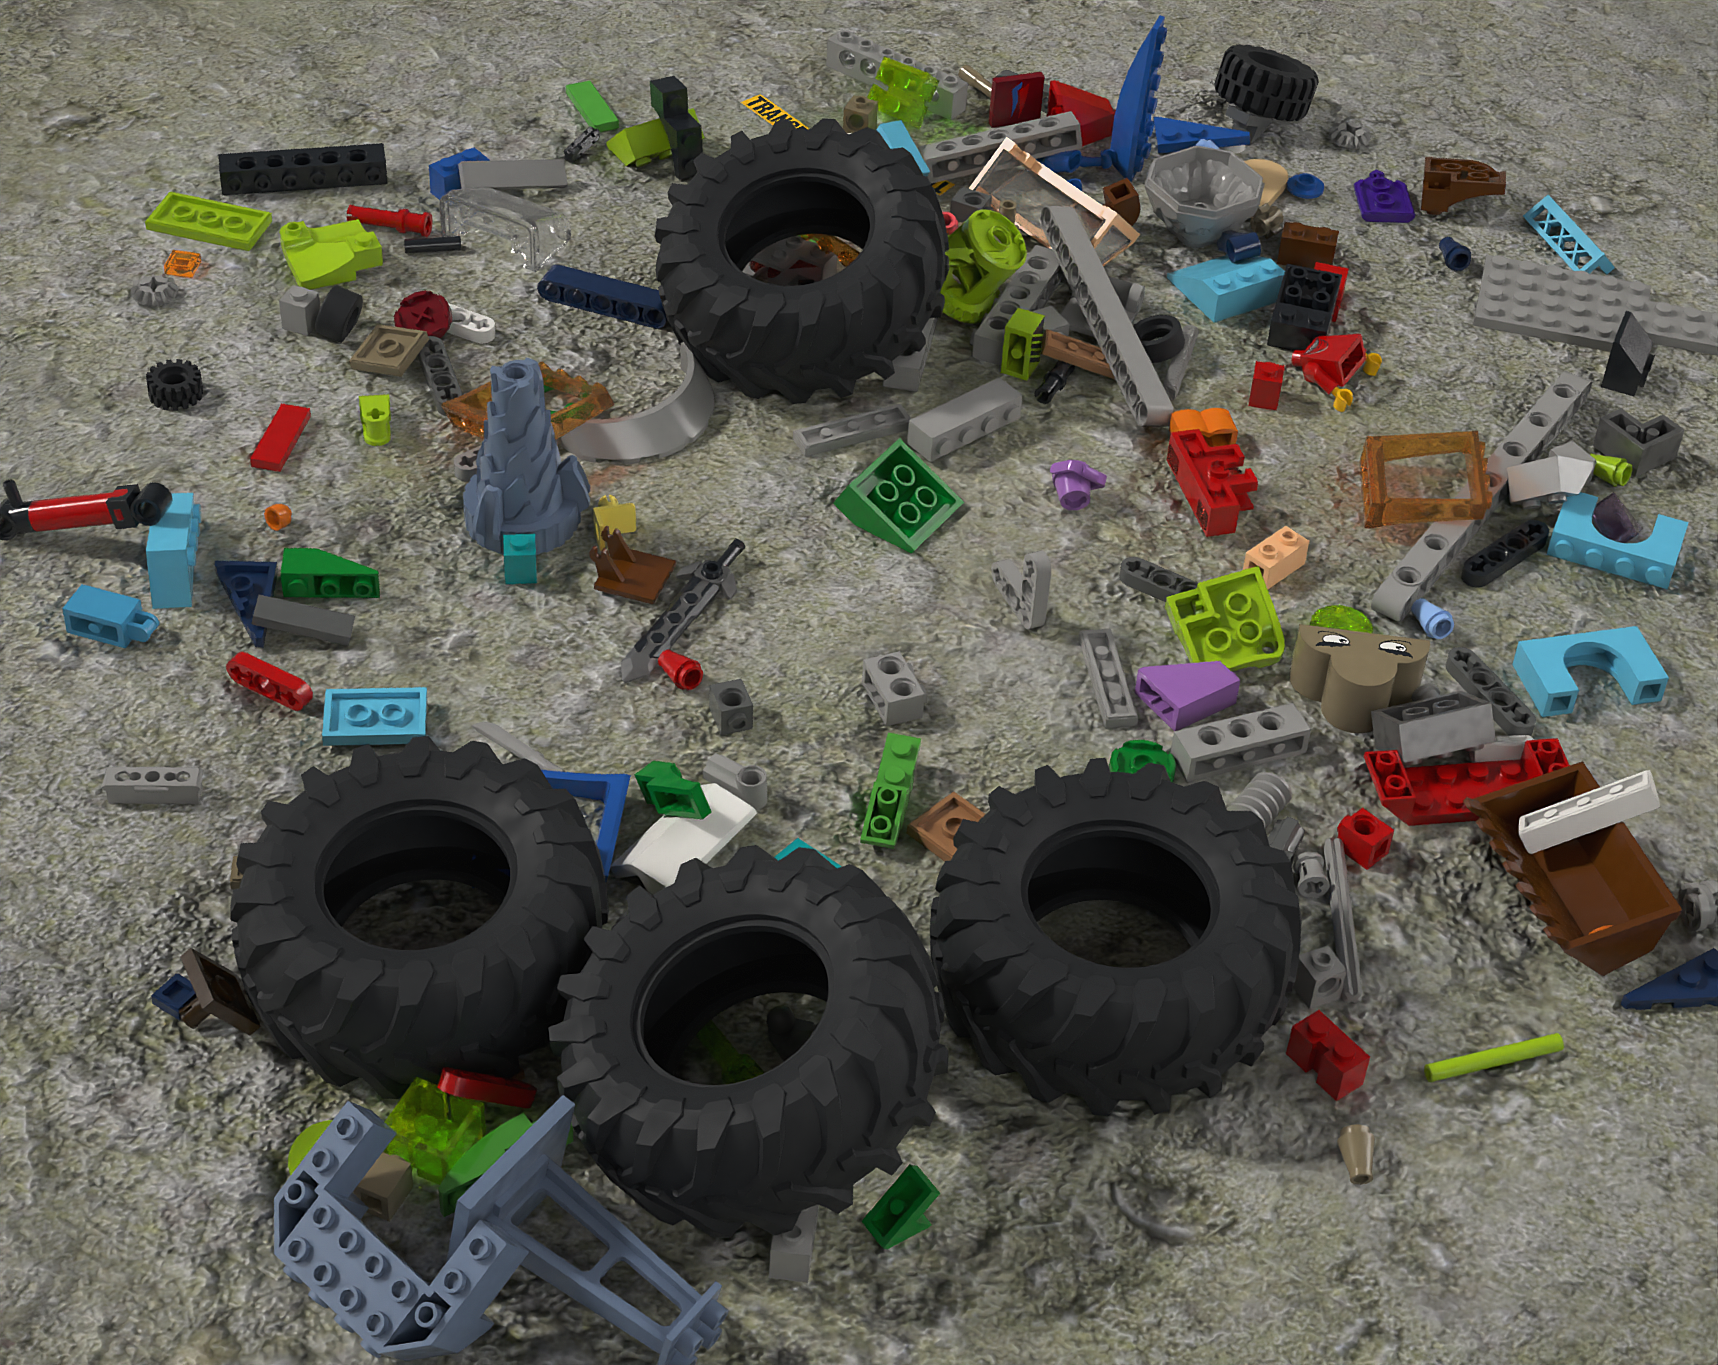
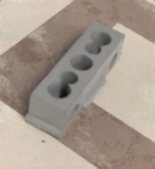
M108 767L105 771L102 789L106 791L108 803L199 804L204 770L200 767ZM125 773L129 778L123 779L119 775ZM185 773L188 774L190 778L183 779L180 777V775Z

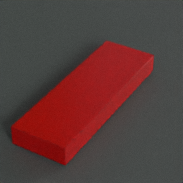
M281 403L250 458L251 467L281 472L311 418L310 408Z

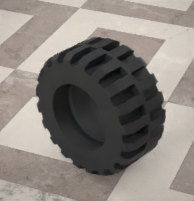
M1236 44L1225 51L1214 86L1216 93L1221 98L1253 114H1259L1263 117L1274 118L1280 121H1299L1309 111L1319 80L1316 72L1311 67L1297 59L1290 58L1288 55L1267 50L1263 47Z

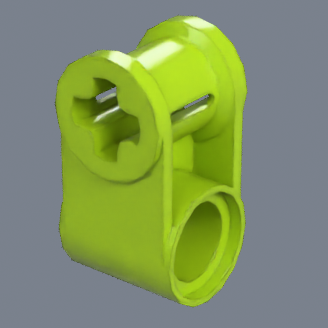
M389 394L359 396L360 419L363 425L364 441L372 446L387 444L391 440Z

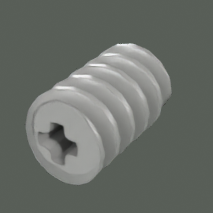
M1262 772L1251 780L1231 805L1227 807V811H1252L1263 820L1264 827L1267 828L1272 823V820L1278 816L1279 812L1284 809L1285 805L1290 802L1292 791L1288 783L1280 776L1270 772Z

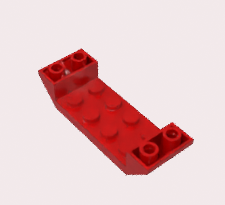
M1558 738L1526 740L1521 758L1517 760L1404 768L1397 750L1364 753V759L1381 804L1408 826L1477 821L1480 817L1466 807L1463 802L1464 799H1474L1570 766Z

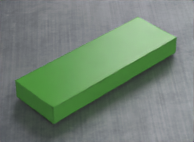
M590 80L566 85L567 96L589 127L598 128L600 132L619 128V120Z

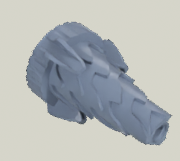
M526 358L525 360L509 361L503 366H491L492 401L487 403L488 420H484V441H482L476 458L477 474L470 478V482L466 484L465 492H463L464 521L470 537L476 540L480 546L504 555L503 535L535 534L536 555L542 552L547 553L556 547L562 546L566 540L573 536V532L577 530L578 524L581 523V512L590 505L588 494L590 492V484L581 464L577 461V457L570 455L561 462L551 423L550 410H545L544 384L539 364L533 359Z

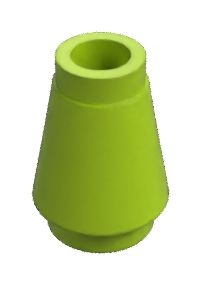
M1590 454L1597 460L1593 471L1594 475L1614 487L1627 484L1632 474V464L1627 463L1625 458Z

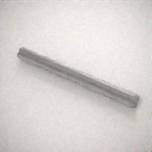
M1328 838L1325 841L1324 856L1327 878L1330 883L1329 897L1336 954L1347 970L1341 996L1344 1002L1356 1004L1361 1001L1363 992L1344 844L1339 838Z

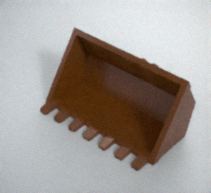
M1583 761L1474 799H1464L1463 802L1466 807L1480 817L1476 821L1479 828L1493 838L1489 842L1493 850L1506 859L1502 863L1506 871L1520 881L1516 884L1519 892L1533 902L1529 907L1532 913L1547 924L1543 930L1548 938L1560 945L1564 953L1580 961L1601 976H1605L1653 951L1671 922L1676 920L1683 909L1623 821L1533 854L1527 852L1519 836V818L1521 816L1600 788ZM1613 925L1612 927L1589 934L1599 927Z

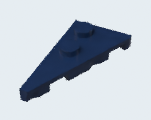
M215 561L216 575L254 646L264 648L267 628L252 625L251 623L258 594L268 597L274 596L278 575L277 562Z
M1713 948L1625 994L1620 1005L1625 1009L1633 1008L1636 1010L1651 1009L1653 1003H1671L1673 1008L1701 1007L1706 1004L1718 1006V951Z

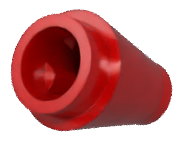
M665 650L660 654L658 658L659 666L662 667L679 689L692 690L701 683L703 670L698 661L672 650Z

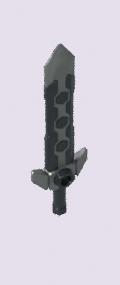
M735 538L717 562L705 560L702 563V561H698L681 568L676 574V578L689 580V582L672 600L669 607L649 631L639 639L621 661L623 682L627 683L650 675L658 665L660 654L665 650H671L674 643L689 625L698 618L718 592L722 590V594L728 600L732 599L737 593L734 574H730L729 566L746 548L742 540Z

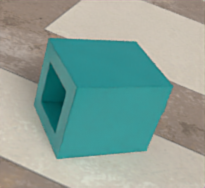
M535 534L503 535L505 584L537 583Z

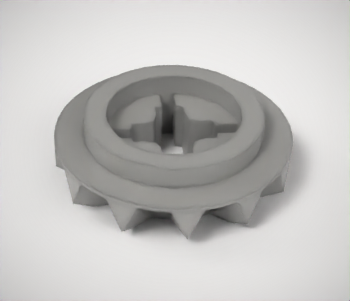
M1342 120L1341 123H1334L1333 127L1330 128L1329 138L1340 147L1357 149L1369 144L1371 134H1369V128L1363 127L1362 123L1356 124L1353 121L1346 122Z
M152 274L149 277L143 275L141 280L133 281V287L130 288L133 300L146 306L166 304L172 301L178 294V287L175 284L174 278H167L165 274L160 276Z

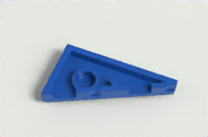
M1154 117L1158 154L1177 152L1196 146L1201 139L1211 140L1218 148L1250 144V134L1247 131Z

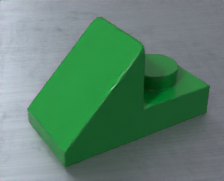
M909 1164L861 1222L880 1246L888 1250L932 1225L923 1213L939 1196L940 1192L918 1166Z

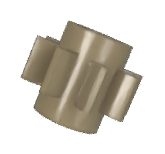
M1268 203L1258 207L1253 216L1254 218L1250 222L1253 232L1258 236L1264 235L1266 239L1281 232L1283 228L1280 224L1284 220L1281 210L1275 206L1270 207Z

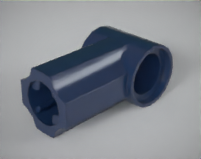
M1228 230L1222 232L1221 237L1217 240L1218 250L1223 251L1232 263L1257 257L1261 254L1260 240L1255 232L1243 234Z

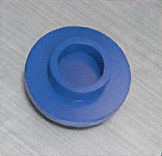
M1302 173L1289 178L1287 189L1294 196L1313 199L1323 194L1324 183L1312 174Z

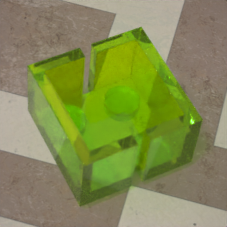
M884 57L875 79L887 86L888 90L885 91L878 85L872 84L867 98L878 101L877 114L895 121L902 120L903 124L920 129L928 110L925 103L926 101L931 103L939 80L927 72Z
M416 1077L385 1120V1123L397 1134L383 1152L402 1157L411 1163L412 1170L417 1168V1176L441 1185L447 1173L475 1143L481 1140L486 1133L484 1103L474 1099L451 1095V1120H448L447 1093L438 1089L436 1084Z

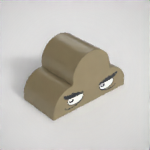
M1299 624L1289 672L1290 682L1293 688L1304 697L1321 702L1323 716L1334 727L1350 733L1373 731L1371 711L1412 702V694L1421 685L1430 649V640Z

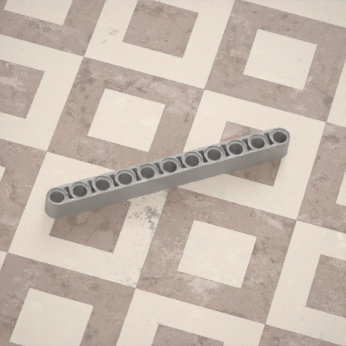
M1044 206L1040 214V224L1137 424L1139 426H1169L1171 414L1174 413L1172 403L1075 209L1071 206Z

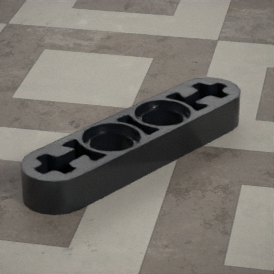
M1528 520L1467 559L1464 562L1461 574L1462 581L1466 585L1475 588L1486 586L1546 545L1549 535L1548 526L1537 520ZM1508 545H1515L1522 549H1514ZM1489 558H1498L1503 562H1495Z

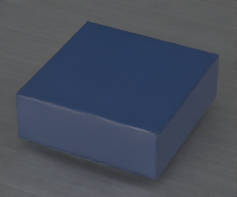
M178 973L151 995L152 1004L179 1021L182 1016L179 1014V1010L197 997L190 980Z

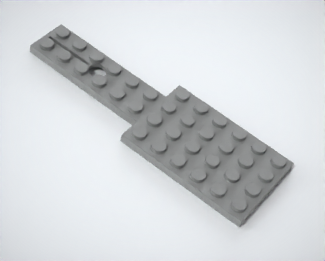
M1486 254L1473 326L1611 352L1626 311H1630L1654 344L1718 356V312L1712 313L1693 307L1685 308L1670 305L1666 302L1649 301L1651 285L1639 281L1631 282L1616 279L1612 276H1599L1585 271H1572L1554 265L1546 266L1527 260L1519 261L1501 255L1493 256Z

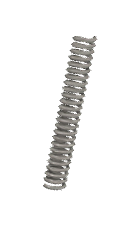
M1193 325L1183 327L1184 348L1172 358L1163 382V387L1170 401L1177 397L1199 334L1198 328Z

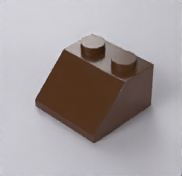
M1284 222L1276 264H1291L1314 269L1316 262L1333 265L1339 231L1331 230L1328 227L1308 226L1299 222Z

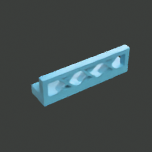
M1549 195L1545 196L1523 215L1526 221L1573 271H1585L1590 274L1599 267L1607 275L1615 268L1606 255ZM1546 209L1548 212L1546 221L1535 222L1534 218ZM1551 227H1562L1559 236H1549ZM1565 242H1576L1574 251H1563ZM1589 256L1591 260L1579 269L1577 267L1579 257Z

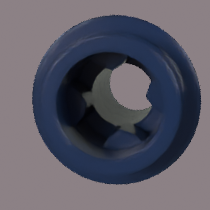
M1445 237L1440 241L1439 249L1442 251L1445 264L1449 269L1461 271L1469 266L1471 262L1469 248L1456 242L1451 237Z

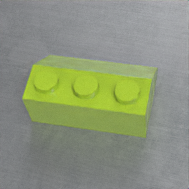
M694 108L688 109V113L699 123ZM660 118L625 128L606 142L607 147L625 166L636 164L637 167H641L651 163V158L659 156L660 160L672 157L669 140Z

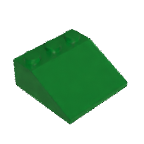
M900 438L855 478L833 502L854 525L911 554L964 503Z

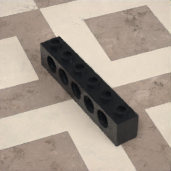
M383 143L218 154L222 196L388 184Z

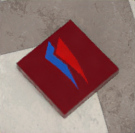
M1042 71L992 79L988 122L991 128L1014 125L1041 117L1045 79Z

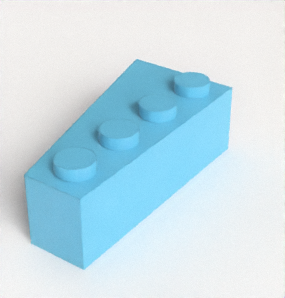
M172 493L173 501L161 520L149 528L146 558L152 609L192 607L194 566H196L195 551H198L197 537L200 536L199 523H201L200 504H195L194 493Z

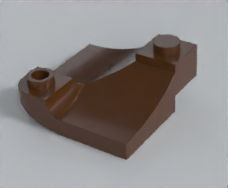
M1425 157L1421 210L1426 211L1427 214L1440 215L1442 212H1448L1449 206L1465 199L1484 195H1505L1506 170L1499 173L1489 165L1474 160Z

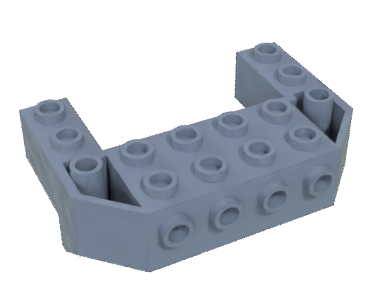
M347 1101L274 1197V1255L285 1264L283 1268L284 1273L300 1284L304 1282L311 1289L308 1293L311 1299L324 1308L330 1307L337 1314L334 1320L345 1330L351 1333L356 1332L363 1339L360 1345L374 1357L380 1358L382 1355L404 1361L459 1353L493 1326L494 1322L484 1312L529 1251L502 1227L479 1219L433 1282L428 1283L360 1220L369 1207L352 1192L397 1133L372 1110Z

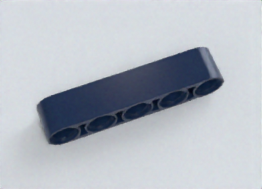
M562 265L551 266L537 285L540 296L550 302L657 329L662 328L668 321L660 299L659 290Z

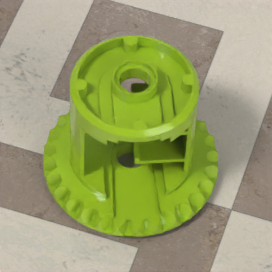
M987 209L975 211L951 235H947L949 250L945 252V255L949 257V271L940 291V294L944 295L945 298L942 312L964 323H981L984 314H989L995 298H999L1000 290L998 288L1025 263L1027 257L1026 245L1017 227L1002 214ZM994 236H996L1001 241V243H999ZM953 275H955V276L960 280L961 283H958V282L953 278Z

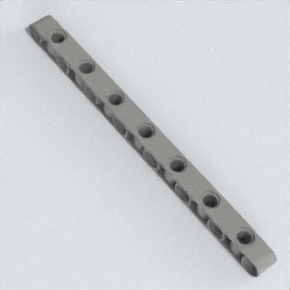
M1567 371L1562 372L1381 584L1372 600L1371 610L1398 622H1402L1410 613L1413 603L1424 597L1509 495L1507 467L1538 460L1584 404L1592 388V381Z

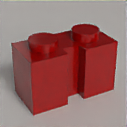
M1317 1010L1292 1026L1286 1055L1305 1073L1311 1069L1318 1073L1316 1083L1336 1102L1363 1085L1370 1056L1325 1014Z

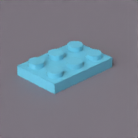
M427 687L326 689L322 730L323 746L408 744L413 737L426 736Z

